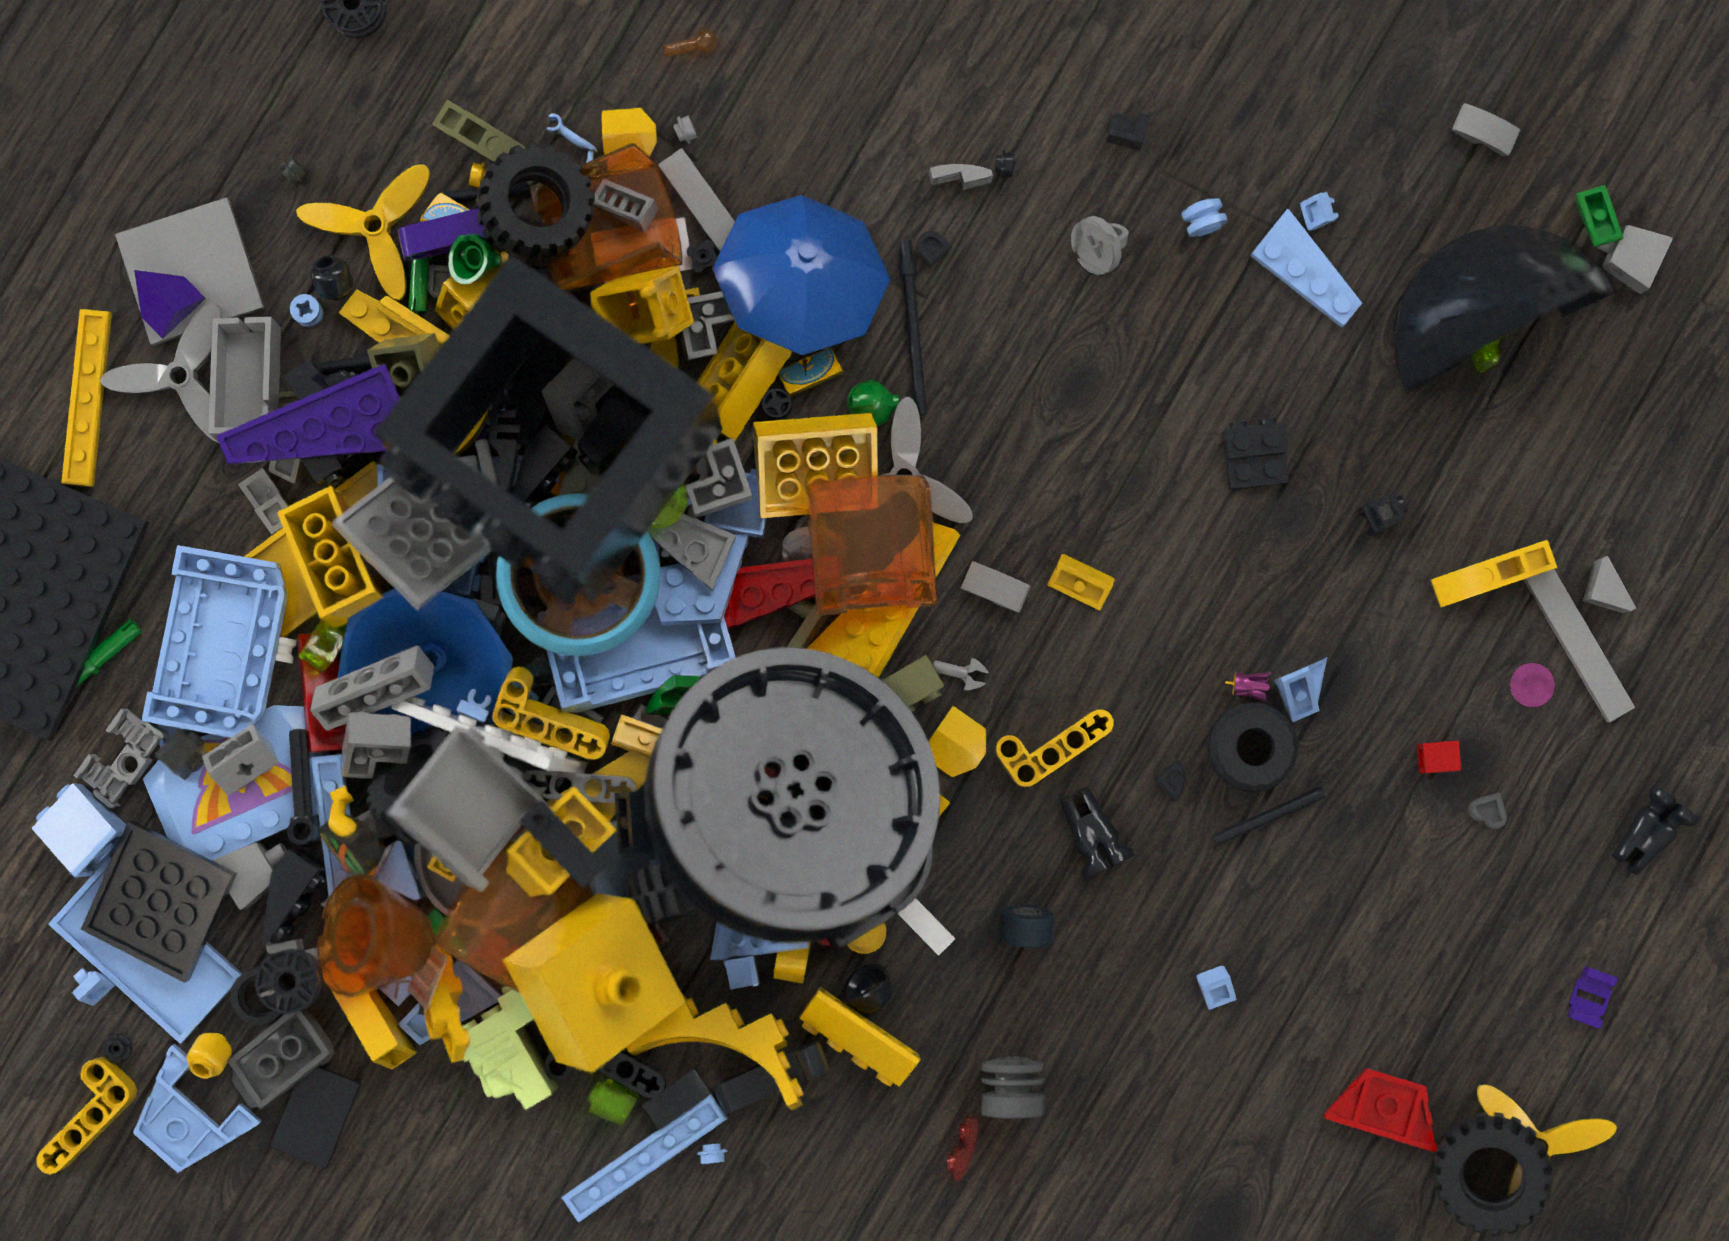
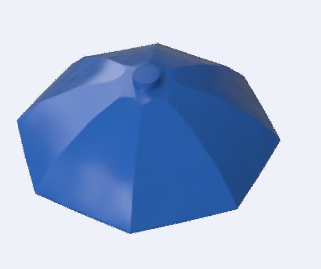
M803 195L739 214L712 269L738 328L800 355L865 335L890 281L878 250L863 221Z
M394 588L383 594V598L348 619L338 678L418 645L434 665L430 690L415 696L425 699V705L433 707L434 704L443 706L451 710L450 714L459 717L456 710L461 699L468 702L469 692L475 689L477 692L474 696V702L477 704H482L487 695L491 696V703L485 709L490 712L486 725L491 726L495 724L492 718L493 711L503 682L511 670L513 657L475 600L441 591L417 611ZM392 705L371 713L379 715L397 714L400 716H409L407 714L392 709ZM410 716V737L419 730L425 731L428 727H437Z

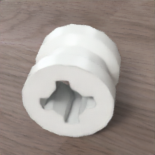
M280 637L275 661L293 664L292 649L296 647L297 640Z

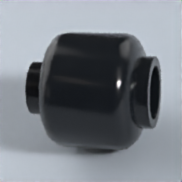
M326 255L316 260L310 271L311 280L317 294L323 299L341 300L347 296L354 285L347 263L343 259L332 255Z

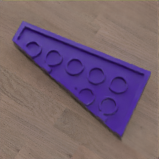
M383 364L216 436L229 464L387 451L374 432L400 400V396L387 366Z

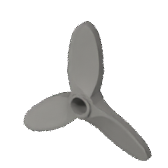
M213 303L202 307L195 314L179 341L174 362L168 366L151 363L126 365L109 370L101 377L100 382L110 390L125 393H148L169 388L175 389L196 425L210 439L218 442L208 434L210 393L198 380L197 371L211 354L212 319L222 318L221 309ZM184 368L187 378L183 383L179 384L176 381L175 375L179 369Z
M905 397L896 408L892 424L891 449L894 467L890 473L878 476V507L885 504L898 492L908 491L924 507L941 517L958 523L971 521L973 515L969 505L956 492L935 479L919 474L916 464L921 446L920 416L914 400L910 397ZM902 468L909 469L913 474V480L909 485H901L896 479L897 472ZM874 509L833 513L839 518H852Z

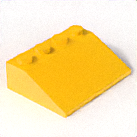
M871 413L753 422L760 518L878 509L877 426Z

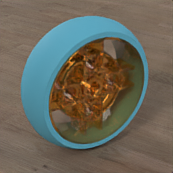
M577 493L556 496L535 505L531 509L551 522L562 517L575 515L590 494ZM646 531L633 549L639 566V583L624 578L622 564L611 578L615 583L613 592L610 594L600 593L593 603L577 593L574 597L575 605L570 610H562L558 606L559 599L539 584L541 578L533 573L536 592L541 601L548 607L543 622H540L530 612L522 598L518 584V569L498 556L496 579L502 606L513 625L526 638L546 650L571 656L593 655L610 650L634 635L644 624L654 607L660 586V564L654 542L648 531ZM527 558L521 567L530 570L534 562ZM612 604L627 610L619 620L601 631L582 635L569 634L575 619L595 617L606 611Z

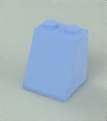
M67 784L57 794L58 800L51 808L47 806L37 815L36 820L38 822L32 829L74 877L92 876L105 860L114 854L126 824L83 784Z

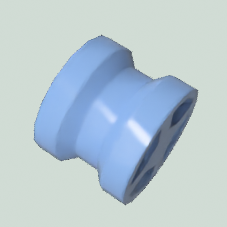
M298 295L292 300L290 305L292 317L302 326L314 327L323 319V307L311 295Z

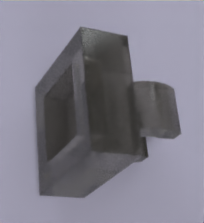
M533 651V663H523V668L529 670L533 676V685L555 684L550 662H547V657H545V651Z

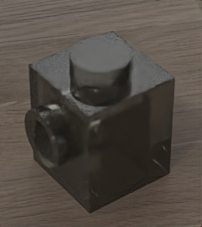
M179 728L154 755L174 774L186 780L193 772L198 771L204 765L202 756L209 752L202 747L206 742L194 731L187 734Z

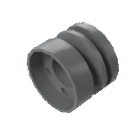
M1004 1056L981 1062L982 1071L995 1073V1075L981 1077L982 1083L995 1086V1091L982 1093V1115L998 1118H1029L1045 1115L1044 1093L1031 1091V1086L1044 1083V1077L1031 1075L1033 1072L1044 1071L1043 1061L1021 1056Z

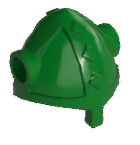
M476 233L464 234L454 241L449 254L448 266L450 274L456 282L470 284L484 278L493 267H499L502 258L501 254L493 249L485 237L479 236Z
M873 379L858 383L850 389L847 395V407L850 415L871 413L877 427L889 420L893 410H896L899 404L897 394H891L887 387Z

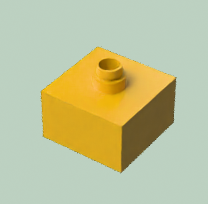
M597 893L503 960L556 1062L591 1073L685 1003L633 899Z

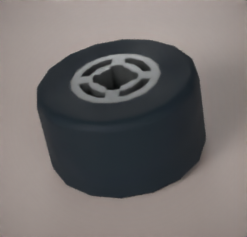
M1013 905L1002 909L999 938L1002 942L1024 948L1044 947L1052 943L1054 913L1051 910L1034 905Z

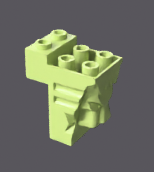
M512 982L501 989L504 995L497 998L499 1005L481 1015L484 1021L477 1024L474 1019L462 1026L463 1029H467L470 1037V1046L467 1047L463 1060L465 1062L470 1061L474 1073L481 1079L487 1097L500 1098L515 1093V1096L521 1101L526 1110L553 1094L559 1087L554 1080L549 1079L545 1074L544 1061L523 1025L534 1018L515 982Z

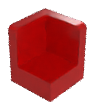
M1459 741L1417 744L1419 773L1461 770Z

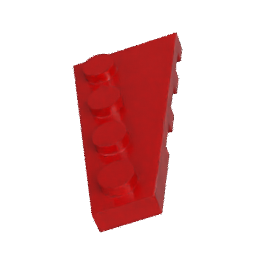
M828 556L741 567L736 574L731 597L724 615L727 629L730 630L841 587L838 557Z
M329 633L299 634L297 636L308 753L342 751L347 723L326 731L310 711L315 687L338 678L340 662Z

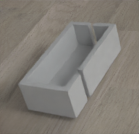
M245 317V324L240 318L212 319L208 434L217 441L216 435L279 409L281 327L272 317Z

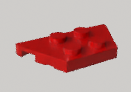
M1365 1068L1323 1115V1118L1435 1153L1437 1151V1144L1434 1141L1432 1130V1116L1428 1108L1426 1086Z

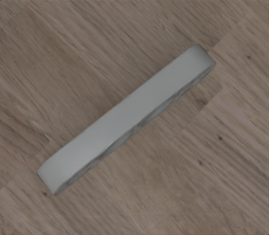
M532 770L524 773V776L521 778L526 782V780L532 779V775H536L537 781L548 782L547 775L552 776L549 784L550 795L545 794L547 788L537 787L543 793L541 798L561 799L564 796L559 794L555 788L557 780L561 777L568 778L572 783V787L574 786L591 802L615 803L614 792H610V799L605 798L608 790L606 780H612L610 786L620 787L622 782L625 781L627 787L632 788V791H638L635 781L623 776ZM592 779L598 780L602 785V791L596 797L589 796L585 791L587 782Z

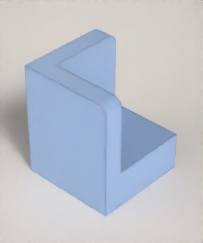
M755 956L724 960L730 990L752 985L753 987L759 986L760 980Z

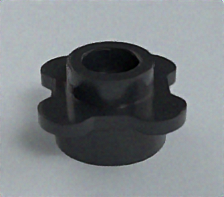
M707 239L700 245H690L687 248V256L691 257L693 262L692 269L696 273H702L703 270L713 267L718 258L713 250L714 243L711 240ZM701 254H705L706 258L702 259L700 257Z

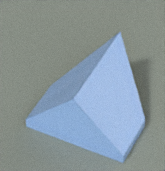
M1327 658L1274 680L1292 722L1320 711L1318 701Z

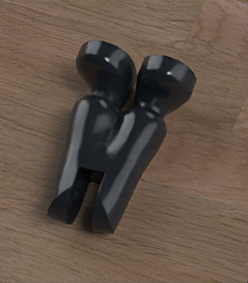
M1655 784L1649 790L1650 804L1639 810L1628 832L1612 854L1613 858L1621 862L1628 857L1635 847L1639 848L1640 851L1628 865V870L1635 875H1638L1677 837L1676 828L1679 825L1695 826L1700 820L1688 808L1675 803L1676 799L1670 793ZM1669 808L1666 816L1660 821L1662 812Z
M1084 787L1079 790V793L1087 809L1086 812L1079 814L1069 795L1063 797L1060 801L1070 825L1076 848L1081 855L1087 858V863L1081 872L1084 879H1087L1109 868L1099 850V845L1104 847L1111 867L1135 856L1132 848L1118 844L1119 835L1116 828L1104 814L1090 789Z

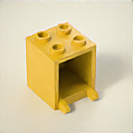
M679 265L616 277L590 292L593 311L640 344L670 339L694 324ZM627 291H634L641 318L633 319L626 294Z

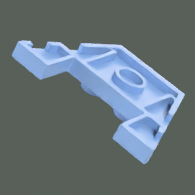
M734 534L736 539L713 591L684 566L660 567V586L655 607L662 626L722 623L731 597L736 574L740 569L741 559L748 545V534ZM654 542L660 564V546ZM636 545L634 547V550L636 552L638 561L640 563L642 572L645 577V567L643 558L638 546Z
M173 1044L168 1049L163 1067L159 1070L156 1077L157 1081L145 1103L133 1134L176 1172H180L259 1125L262 1120L241 1103L224 1123L219 1126L175 1087V1084L189 1069V1065L187 1063V1054L176 1044Z

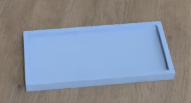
M110 856L50 921L49 925L175 1040L182 1044L230 992L236 979L242 973L206 942L190 980L184 983L82 931L81 927L113 857Z

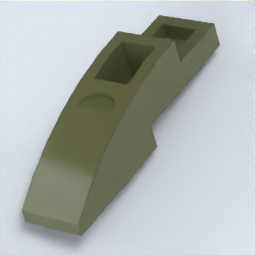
M449 100L445 102L432 124L493 163L501 153L505 152L508 154L511 147L520 145L522 149L526 148ZM524 181L531 186L535 183L534 181Z

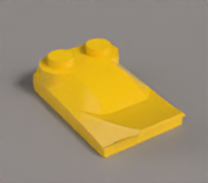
M574 786L550 808L592 853L607 842L617 831ZM529 831L523 834L507 850L508 866L506 872L530 897L542 894L551 895L570 876Z

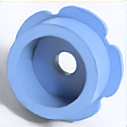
M720 1143L702 1145L703 1151L697 1153V1155H700L701 1164L725 1162L724 1152H727V1150L721 1149Z

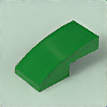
M673 675L668 678L650 699L646 707V715H671L685 694L700 680V677Z

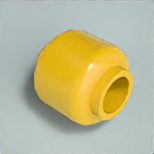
M219 1033L199 1035L187 1054V1063L191 1072L197 1077L205 1079L219 1076L231 1058L232 1048L226 1038Z

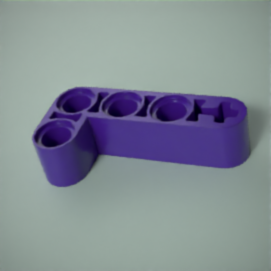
M476 208L399 228L397 231L404 260L413 261L448 253L454 241L460 235L476 233L479 236L485 237L483 234L485 226L479 225L477 219L479 209ZM493 238L487 240L488 242H493L494 244L496 243V241Z

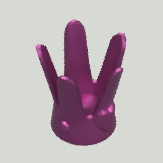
M1235 672L1234 681H1226L1225 684L1233 685V695L1239 697L1248 696L1267 703L1265 699L1266 694L1261 691L1270 689V685L1264 682L1268 681L1267 676L1271 672L1249 675Z

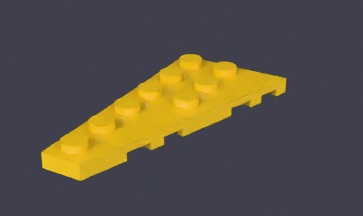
M932 522L806 649L841 657L879 678L959 539V533L955 529Z

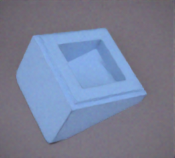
M1224 966L1213 968L1196 976L1209 1010L1237 1000L1231 978Z

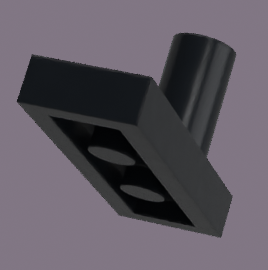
M542 800L519 821L582 888L587 886L605 868L600 860Z

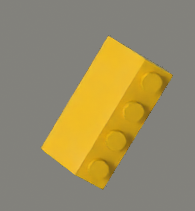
M734 322L718 347L717 354L713 355L697 380L698 384L715 396L723 428L719 435L727 439L733 438L734 442L743 431L749 418L759 406L763 396L775 381L777 374L792 352L738 328L736 322Z
M819 987L800 1015L799 1019L804 1021L801 1025L804 1029L815 1036L818 1032L828 1038L826 1043L840 1053L845 1049L853 1055L851 1060L864 1070L869 1066L877 1071L876 1078L889 1087L893 1083L900 1087L920 1061L917 1052L822 987Z

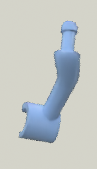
M550 114L548 119L558 121L559 123L557 127H547L548 132L553 135L560 133L573 144L587 151L586 165L592 166L593 155L597 152V149L591 143L565 127L559 115Z

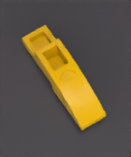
M1548 540L1431 579V583L1441 608L1555 569L1557 565Z
M441 941L436 942L435 947L447 959L427 1010L424 1008V1016L430 1040L442 1037L451 1062H457L464 1059L466 1049L470 1046V1037L467 1029H463L461 1026L460 1010L457 1005L459 995L462 994L463 990L462 983L458 976L455 977L452 956L449 952L445 951Z

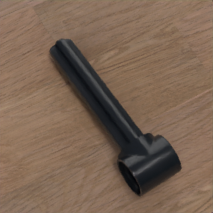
M293 729L289 732L294 817L290 818L287 835L293 843L309 848L315 846L320 841L321 836L318 832L321 833L317 816H312L306 729ZM304 825H309L310 835L305 840H300V828Z

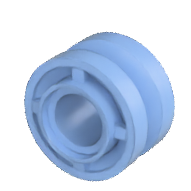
M1220 198L1199 201L1181 213L1185 222H1191L1187 227L1189 236L1207 235L1220 229L1228 222L1226 214L1218 212L1223 207Z

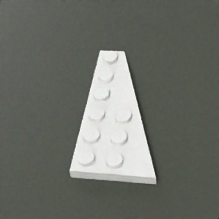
M417 696L392 705L394 710L450 732L456 726L467 730L472 727L485 737L483 742L488 747L492 746L500 752L546 770L584 774L588 763L568 756V752L561 749L541 746V742L516 736L515 733L499 727L478 724L476 719L460 714L458 717L450 714L451 710L436 704L433 707L425 705L426 700Z

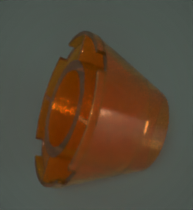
M362 874L349 876L332 892L321 917L326 919L323 937L318 936L317 941L319 966L326 984L334 993L351 998L365 995L418 973L426 965L433 946V928L428 915L377 878Z

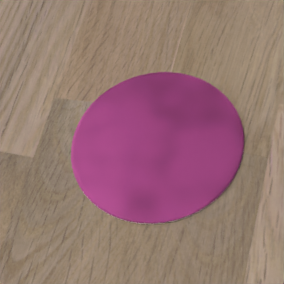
M1528 663L1520 666L1513 673L1510 687L1514 698L1519 703L1527 707H1538L1550 700L1554 693L1555 683L1552 674L1547 668L1537 663Z

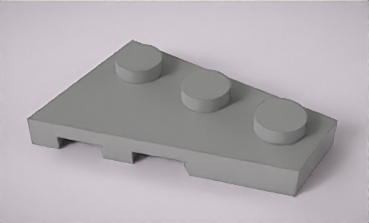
M666 506L647 530L654 542L711 591L714 590L736 535Z

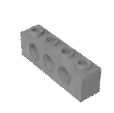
M417 645L315 687L310 711L326 731L346 724L349 713L367 712L371 714L430 690L434 665Z

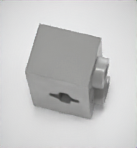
M254 724L246 727L202 756L208 774L228 796L244 788L250 781L262 773L268 772L274 765L279 763L273 745Z

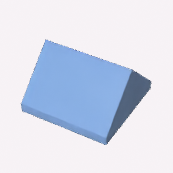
M402 841L395 842L376 882L413 900L427 897L416 873L413 844Z

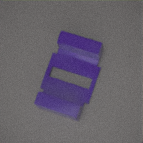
M1584 966L1581 978L1576 980L1569 1001L1571 1007L1567 1017L1600 1029L1603 1022L1600 1016H1604L1612 993L1610 987L1616 985L1618 978ZM1578 989L1605 998L1603 1005L1576 996Z

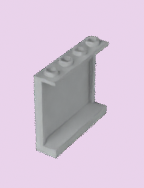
M456 726L387 814L463 883L482 892L489 884V881L482 875L521 826L519 821L541 800L547 806L549 804L541 798L543 793L539 788L531 783L527 784L521 779L524 775L519 769L511 764L507 765L503 761L504 755L492 746L488 747L483 742L485 737L479 731L472 727L467 730Z

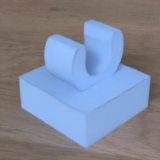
M1327 192L1318 193L1300 203L1308 231L1316 230L1339 217L1338 213L1333 214L1331 204L1335 201L1328 196Z
M472 689L468 694V702L461 699L456 710L457 714L476 719L478 723L486 725L490 712L485 709L491 703V696L487 695L482 704H477L474 702V696L477 691Z
M82 968L74 975L75 980L80 985L72 993L78 1001L94 1006L115 984L101 973L95 971L87 973Z

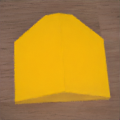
M642 108L602 111V139L606 169L646 167L648 159L657 143L656 124Z
M952 706L928 741L936 767L949 776L954 777L975 769L986 754V728L954 706Z

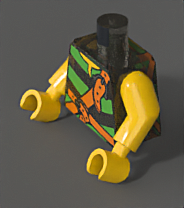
M344 785L330 792L333 803L331 804L329 820L317 832L348 874L364 875L366 878H372L386 849L384 840L379 842L365 822L345 813L346 804L352 802L353 797L351 794H348L347 787Z

